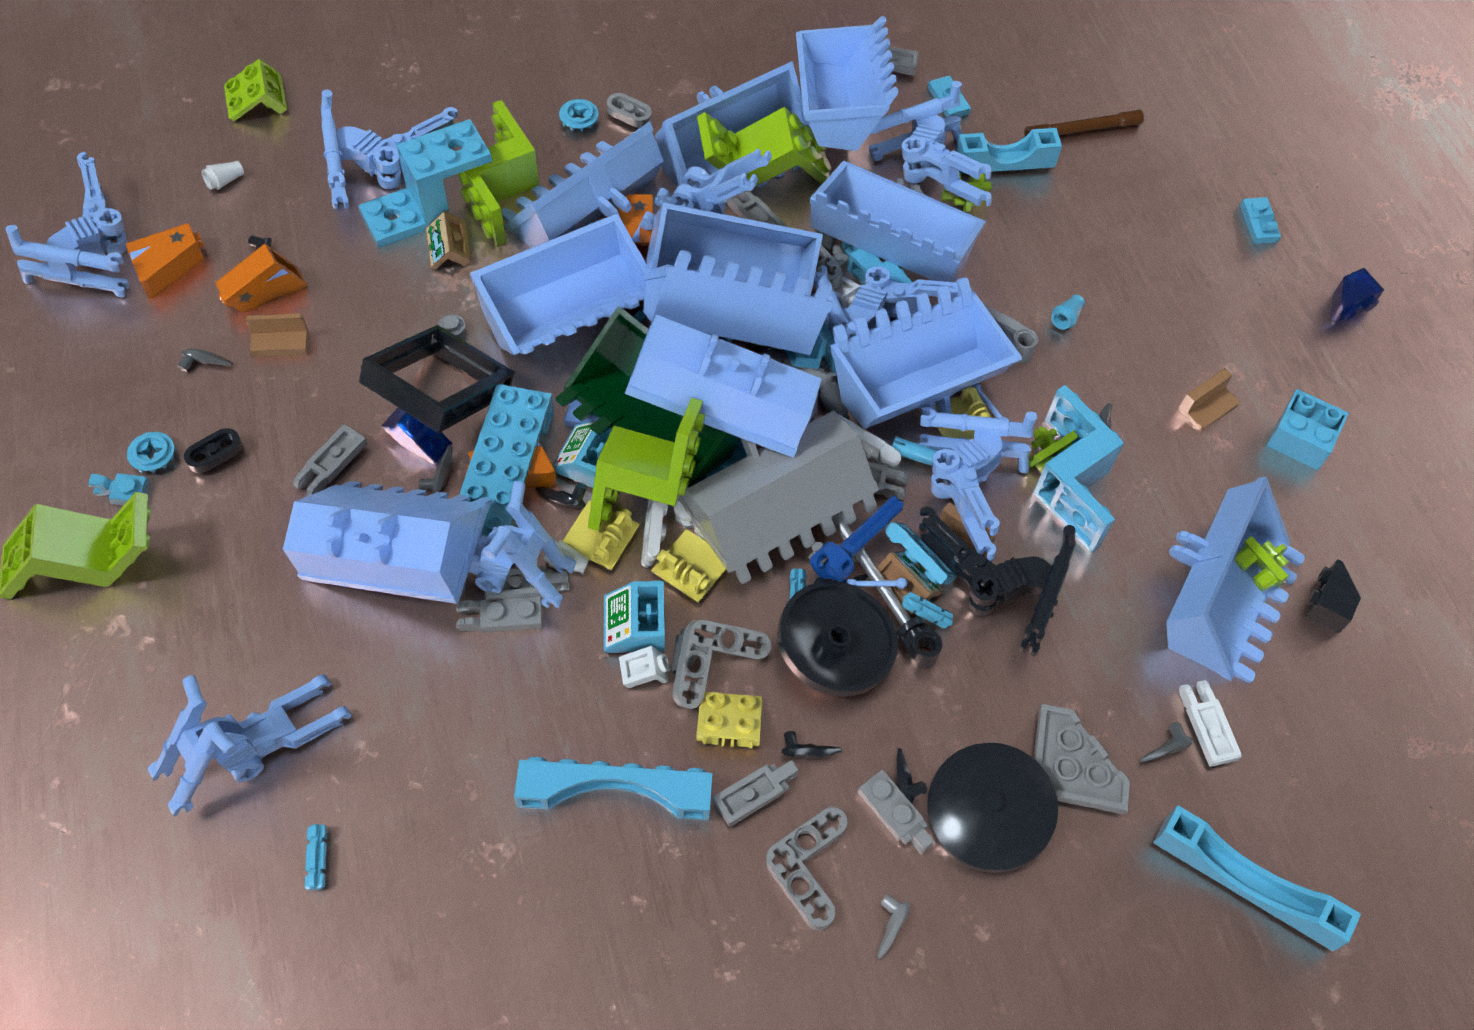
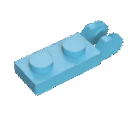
M896 522L887 524V527H885L887 537H890L893 543H900L907 549L905 551L906 556L914 563H920L926 569L924 573L929 580L935 584L947 585L956 578V574L907 525Z

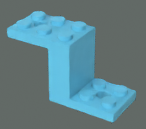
M471 119L396 144L406 188L358 205L359 211L378 248L424 232L426 227L443 211L449 213L443 183L444 178L492 162L491 153ZM462 147V149L458 151H454L452 148ZM392 215L399 216L395 220L387 219L389 216Z
M1064 385L1056 391L1044 421L1052 429H1055L1060 437L1074 430L1078 438L1073 440L1074 444L1045 464L1033 493L1065 526L1072 525L1075 527V536L1092 553L1101 546L1115 518L1111 515L1108 508L1101 505L1091 495L1088 487L1110 472L1124 442L1115 431H1112L1100 419L1096 412L1092 411L1081 401L1078 394L1072 392Z

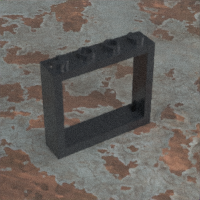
M435 325L363 358L362 365L360 366L359 383L437 433H440L488 407L496 385L512 386L515 372L443 327ZM435 354L478 382L438 402L395 375L394 372Z

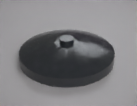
M822 581L800 589L787 602L778 622V644L786 664L801 681L822 693L834 696H855L868 692L880 684L886 677L897 656V633L888 612L872 595L848 583Z
M979 743L957 751L937 770L929 789L928 817L937 841L953 859L977 871L1004 873L1026 866L1045 850L1057 825L1058 800L1050 777L1034 758L1009 745Z

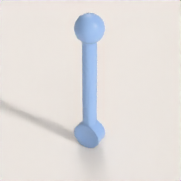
M979 383L972 385V388H976L980 398L996 418L1008 419L1003 417L982 392Z
M902 577L897 580L881 581L845 580V583L856 587L897 586L899 589H905L908 585L907 580Z

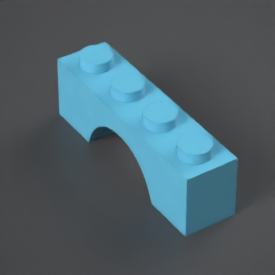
M1057 128L1032 129L1026 137L1009 145L992 144L985 138L984 133L959 134L955 151L979 163L990 165L991 172L1056 167L1062 144Z

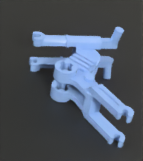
M960 81L952 82L950 96L941 99L935 98L883 116L871 132V134H875L902 123H909L912 120V132L900 134L901 136L869 146V154L873 156V161H879L885 154L902 149V157L905 160L903 164L904 179L907 182L919 183L929 176L942 183L946 190L974 203L976 206H980L981 201H986V206L991 205L990 192L983 191L959 179V170L975 177V179H979L980 174H986V179H990L991 166L979 163L955 150L950 152L945 148L946 132L952 131L953 139L956 143L959 134H962L960 127L961 118L953 115L943 119L937 114L960 105L959 96L962 86Z
M323 90L321 101V125L325 148L323 155L327 161L328 184L332 192L333 208L335 210L338 209L339 202L343 203L344 208L347 209L349 207L345 191V169H342L341 160L355 161V165H359V168L364 169L370 176L376 174L378 183L382 188L395 189L402 181V167L396 144L454 125V118L458 117V110L454 107H447L442 113L412 127L409 132L394 134L392 137L382 140L380 136L372 133L370 129L364 131L356 127L347 126L336 130V123L332 113V92L330 90ZM389 174L390 176L394 175V177L391 179L389 176L384 177V175Z
M756 149V151L727 164L724 168L711 175L700 167H690L682 179V184L676 188L672 197L668 190L661 188L654 203L660 207L661 203L664 202L724 214V208L726 207L725 204H722L724 200L741 192L754 189L758 178L753 174L750 180H748L746 173L759 167L767 166L772 157L771 152L767 150L764 156H762L761 151ZM646 211L639 226L644 230L653 229L655 215Z
M81 152L77 156V161L81 168L85 188L82 217H79L78 220L73 219L70 223L68 221L65 222L66 227L49 237L46 244L23 241L16 225H9L5 230L15 255L46 261L39 263L19 260L17 265L24 283H32L34 275L46 280L79 285L83 288L90 287L113 291L118 297H126L125 289L130 288L127 279L92 274L90 271L81 272L75 269L76 266L82 265L119 272L118 264H123L121 254L127 250L125 244L128 243L126 234L123 231L124 225L120 212L106 206L101 184L98 182L94 158L90 157L88 159L87 153Z
M825 265L821 266V272H815L814 284L817 289L822 282L830 283ZM872 267L866 271L865 285L860 286L858 293L853 298V303L849 307L842 309L838 301L839 296L832 288L827 300H831L834 303L830 312L827 313L824 324L832 335L834 326L844 325L847 337L850 338L856 336L855 318L865 317L868 329H874L877 327L876 310L884 308L887 311L888 318L898 319L896 311L897 302L906 301L910 314L918 312L916 299L918 294L924 292L928 296L938 297L937 288L946 285L949 288L951 298L959 296L957 283L920 279L913 283H897L890 279V272L886 268Z
M923 407L920 421L921 426L975 431L974 439L921 434L919 444L938 450L933 455L932 494L940 499H953L962 523L977 553L982 555L984 552H987V559L992 561L996 555V546L991 542L985 529L987 526H990V535L994 536L999 531L1000 522L993 515L979 484L987 480V476L1000 464L1001 457L1018 458V471L1020 473H1027L1029 471L1030 446L1026 443L1003 441L1000 436L1032 437L1037 414L1032 411L1027 412L1023 423L1011 422L1009 419L970 416L964 413L963 415L940 413L931 407Z
M515 481L513 483L510 503L506 510L514 518L518 527L509 525L494 526L493 531L489 533L488 537L481 533L468 572L477 576L475 583L482 590L500 593L507 579L508 572L515 563L525 575L526 580L543 597L541 600L542 605L548 608L550 603H552L554 607L559 608L563 596L546 578L545 573L538 568V556L542 550L560 573H563L564 568L569 573H573L576 561L562 552L555 539L548 534L533 513L527 511L522 504L525 484Z
M322 674L312 679L309 683L271 701L267 712L262 714L253 712L242 722L237 721L231 714H228L224 718L216 717L200 723L201 715L207 702L202 697L196 676L190 675L182 680L188 698L186 708L180 712L169 738L163 744V750L158 760L148 767V772L153 780H157L162 773H164L165 777L170 776L181 753L186 762L184 765L186 771L180 777V783L168 803L173 816H176L183 808L185 812H189L193 808L191 798L197 786L202 782L203 774L211 759H216L219 765L228 772H231L237 782H246L261 773L264 768L261 759L267 754L283 746L296 749L335 727L342 726L343 722L341 720L351 718L352 714L346 706H342L298 730L295 729L285 712L322 694V687L332 685L328 677Z

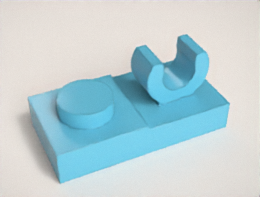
M1268 198L1243 199L1240 207L1253 243L1279 242L1281 234Z

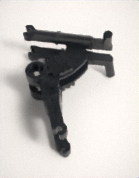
M922 507L920 509V516H929V518L922 519V523L919 524L918 530L920 532H928L927 534H921L920 538L969 586L968 605L975 615H990L994 611L996 603L999 602L1003 606L1028 593L1038 595L1037 599L1039 601L1037 606L1033 608L1034 614L1030 624L1025 629V638L1020 645L1021 652H1024L1028 645L1032 646L1031 655L1036 656L1040 649V643L1044 638L1048 621L1054 615L1052 611L1054 606L1058 604L1057 598L1076 546L1075 527L1072 525L1064 527L1063 543L1059 553L1054 557L1052 565L1043 558L1035 556L1017 559L1012 557L1010 560L1004 561V563L995 565L986 559L985 556L969 548L936 515L933 508Z

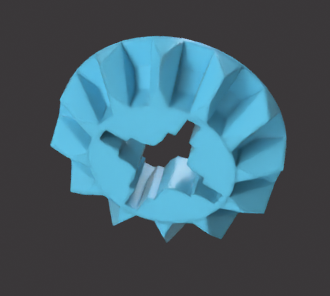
M574 99L568 101L559 111V117L563 126L570 127L571 131L580 129L582 132L585 127L592 129L593 124L598 123V109L588 100Z
M148 432L138 436L131 442L127 450V459L130 465L138 469L142 474L145 471L155 474L156 469L161 467L166 469V464L174 460L173 453L176 451V448L168 435L161 432ZM151 446L156 450L153 459L148 457L150 450H152Z

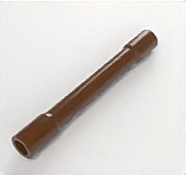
M1139 109L1102 117L1025 127L1024 135L1026 137L1032 129L1057 128L1059 135L1118 126L1139 125L1144 121V114Z

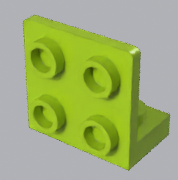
M260 58L254 63L247 65L242 72L234 78H230L224 85L228 116L233 122L261 101L267 108H272L279 114L287 110L281 74Z

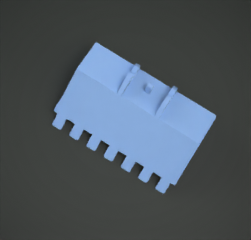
M663 202L655 215L647 254V270L664 265L674 266L679 252L685 250L691 252V259L687 269L698 271L703 257L711 256L716 261L711 274L722 276L728 261L738 262L739 269L736 280L745 281L751 267L756 266L763 270L759 285L769 286L774 273L782 272L786 274L782 290L792 291L798 277H805L809 279L805 295L811 296L823 234Z
M656 314L654 321L651 322L625 394L684 416L691 398L702 400L701 413L706 414L704 424L794 458L799 441L810 420L822 378L770 359L768 354L760 355L718 339L719 335L714 333L708 335Z
M350 481L343 485H333L325 490L294 501L283 551L298 571L297 576L301 580L454 604L459 603L489 506L493 503L492 498L484 497L468 502L470 500L468 495H457L451 499H446L448 493L436 492L425 496L426 490L420 489L403 493L405 491L404 487L396 486L381 491L383 485L370 484L360 488L362 482Z

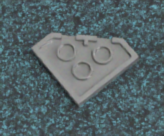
M1041 704L1038 713L1034 759L1050 777L1056 791L1057 800L1125 815L1128 811L1130 780L1122 770L1118 771L1109 760V754L1079 723L1080 718L1073 710Z

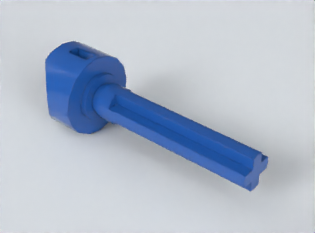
M892 496L840 545L826 542L811 557L810 564L815 573L822 578L843 582L855 570L851 558L903 510V502L899 501L896 496ZM827 558V560L824 563H820L822 560Z

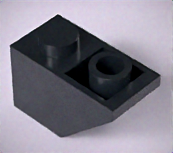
M1337 559L1330 568L1325 566L1319 574L1317 582L1321 584L1319 589L1315 588L1307 600L1310 608L1306 617L1340 633L1351 622L1361 597L1343 561Z

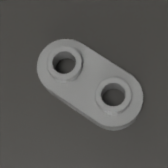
M615 93L608 97L607 112L612 117L637 128H641L649 121H652V109L649 105L623 93Z

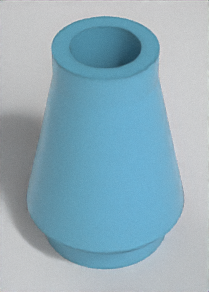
M1073 295L1067 301L1056 306L1052 311V323L1062 330L1072 328L1082 308L1085 306L1083 297Z

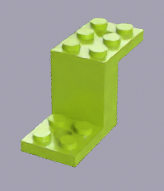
M502 100L492 103L494 114L491 115V119L497 132L494 133L496 144L487 147L491 153L492 162L457 174L463 186L460 189V193L464 202L471 204L474 218L476 221L481 220L486 237L488 239L492 238L496 246L506 243L502 211L498 202L539 185L535 149Z
M785 107L735 134L722 126L718 119L712 118L706 112L697 116L705 160L718 170L756 151V149L761 151L762 156H764L767 150L771 152L772 157L767 166L759 167L746 173L748 180H750L753 174L757 176L758 182L755 187L797 165L820 184H823L830 176L831 165L824 151L826 147L818 146L810 126L804 125L795 113L792 114Z
M690 399L677 430L675 442L613 426L597 460L588 521L589 529L599 531L603 521L609 520L613 508L611 503L617 502L620 491L672 506L676 505L679 495L685 496L689 479L686 477L692 478L696 461L693 460V455H696L701 441L698 433L703 428L706 414L701 413L702 400Z
M135 492L112 519L35 504L3 544L0 570V598L11 600L19 590L24 589L27 580L30 577H34L35 574L109 587L117 578L122 576L125 569L132 565L141 552L146 551L149 546L150 534L147 533V523L150 519L151 508L147 507L148 494Z

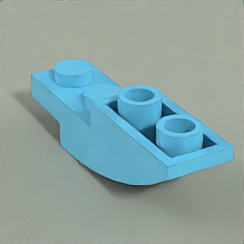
M842 241L841 247L843 252L850 256L847 271L862 285H865L866 271L876 266L886 268L890 272V279L894 282L913 283L906 276L902 267L889 261L882 263L880 257Z

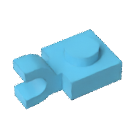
M117 473L115 480H110L103 475L91 474L88 485L89 487H94V495L109 496L111 504L124 505L135 492L146 494L149 481L144 476Z

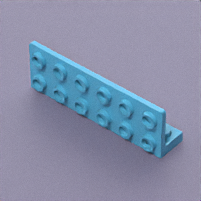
M501 384L496 385L459 494L470 496L468 502H473L483 497L493 499L481 531L486 537L493 531L494 526L509 525L516 527L514 518L506 508L510 503L513 483L520 481L525 484L540 434L548 435L554 415L551 393Z

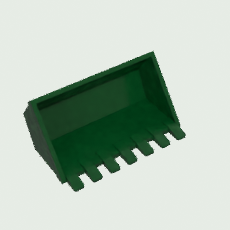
M618 306L565 384L564 391L556 396L555 401L562 407H565L578 400L581 405L573 411V415L580 421L592 414L598 416L599 419L590 427L597 435H601L610 428H613V426L675 442L676 433L683 418L682 415L625 394L649 329ZM703 424L701 432L698 433V437L701 438L697 454L693 455V460L696 461L692 478L686 477L689 479L687 488L695 485L702 477L730 459L741 442V438Z

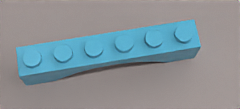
M529 757L528 760H519L514 799L517 807L551 809L561 801L580 793L603 789H618L648 797L665 807L676 818L709 820L712 773H706V770L701 768L676 771L670 766H657L655 769H647L633 763L619 767L611 766L603 761H595L590 765L579 764L578 761L572 759H562L560 762H547L546 759L541 757Z
M1179 805L1165 818L1153 841L1155 845L1331 951H1335L1349 943L1361 916V913L1330 895L1294 884L1258 866L1227 844L1206 821Z

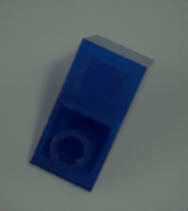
M1365 268L1344 276L1334 291L1330 321L1333 324L1343 319L1348 321L1363 310L1366 312L1370 311L1379 303L1378 299L1384 289Z
M398 407L381 425L402 447L432 464H436L445 453L448 445L453 444L442 432L437 433Z

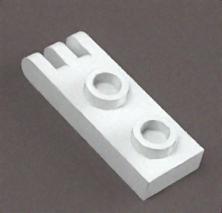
M647 499L641 564L645 568H650L660 552V541L664 540L666 534V524H662V520L668 510V504Z

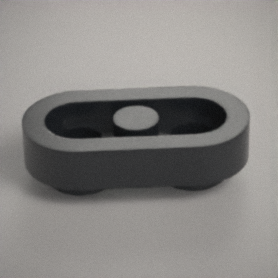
M223 428L188 447L184 453V460L191 471L204 473L236 456L242 449V441L235 430Z

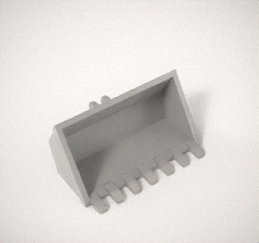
M833 410L807 424L794 458L763 446L757 449L755 443L741 438L747 454L744 459L687 489L685 496L679 495L678 501H680L728 573L735 571L739 582L744 584L751 580L746 564L756 559L760 569L766 572L773 567L768 555L770 550L777 547L782 558L787 560L794 555L789 540L797 535L803 546L809 548L815 543L810 529L815 525L820 524L823 533L826 536H830L836 532L831 518L835 514L840 512L845 523L850 525L857 520L853 504L861 501L866 512L871 513L875 511L877 505L873 493L879 491L876 480L872 476L859 435Z

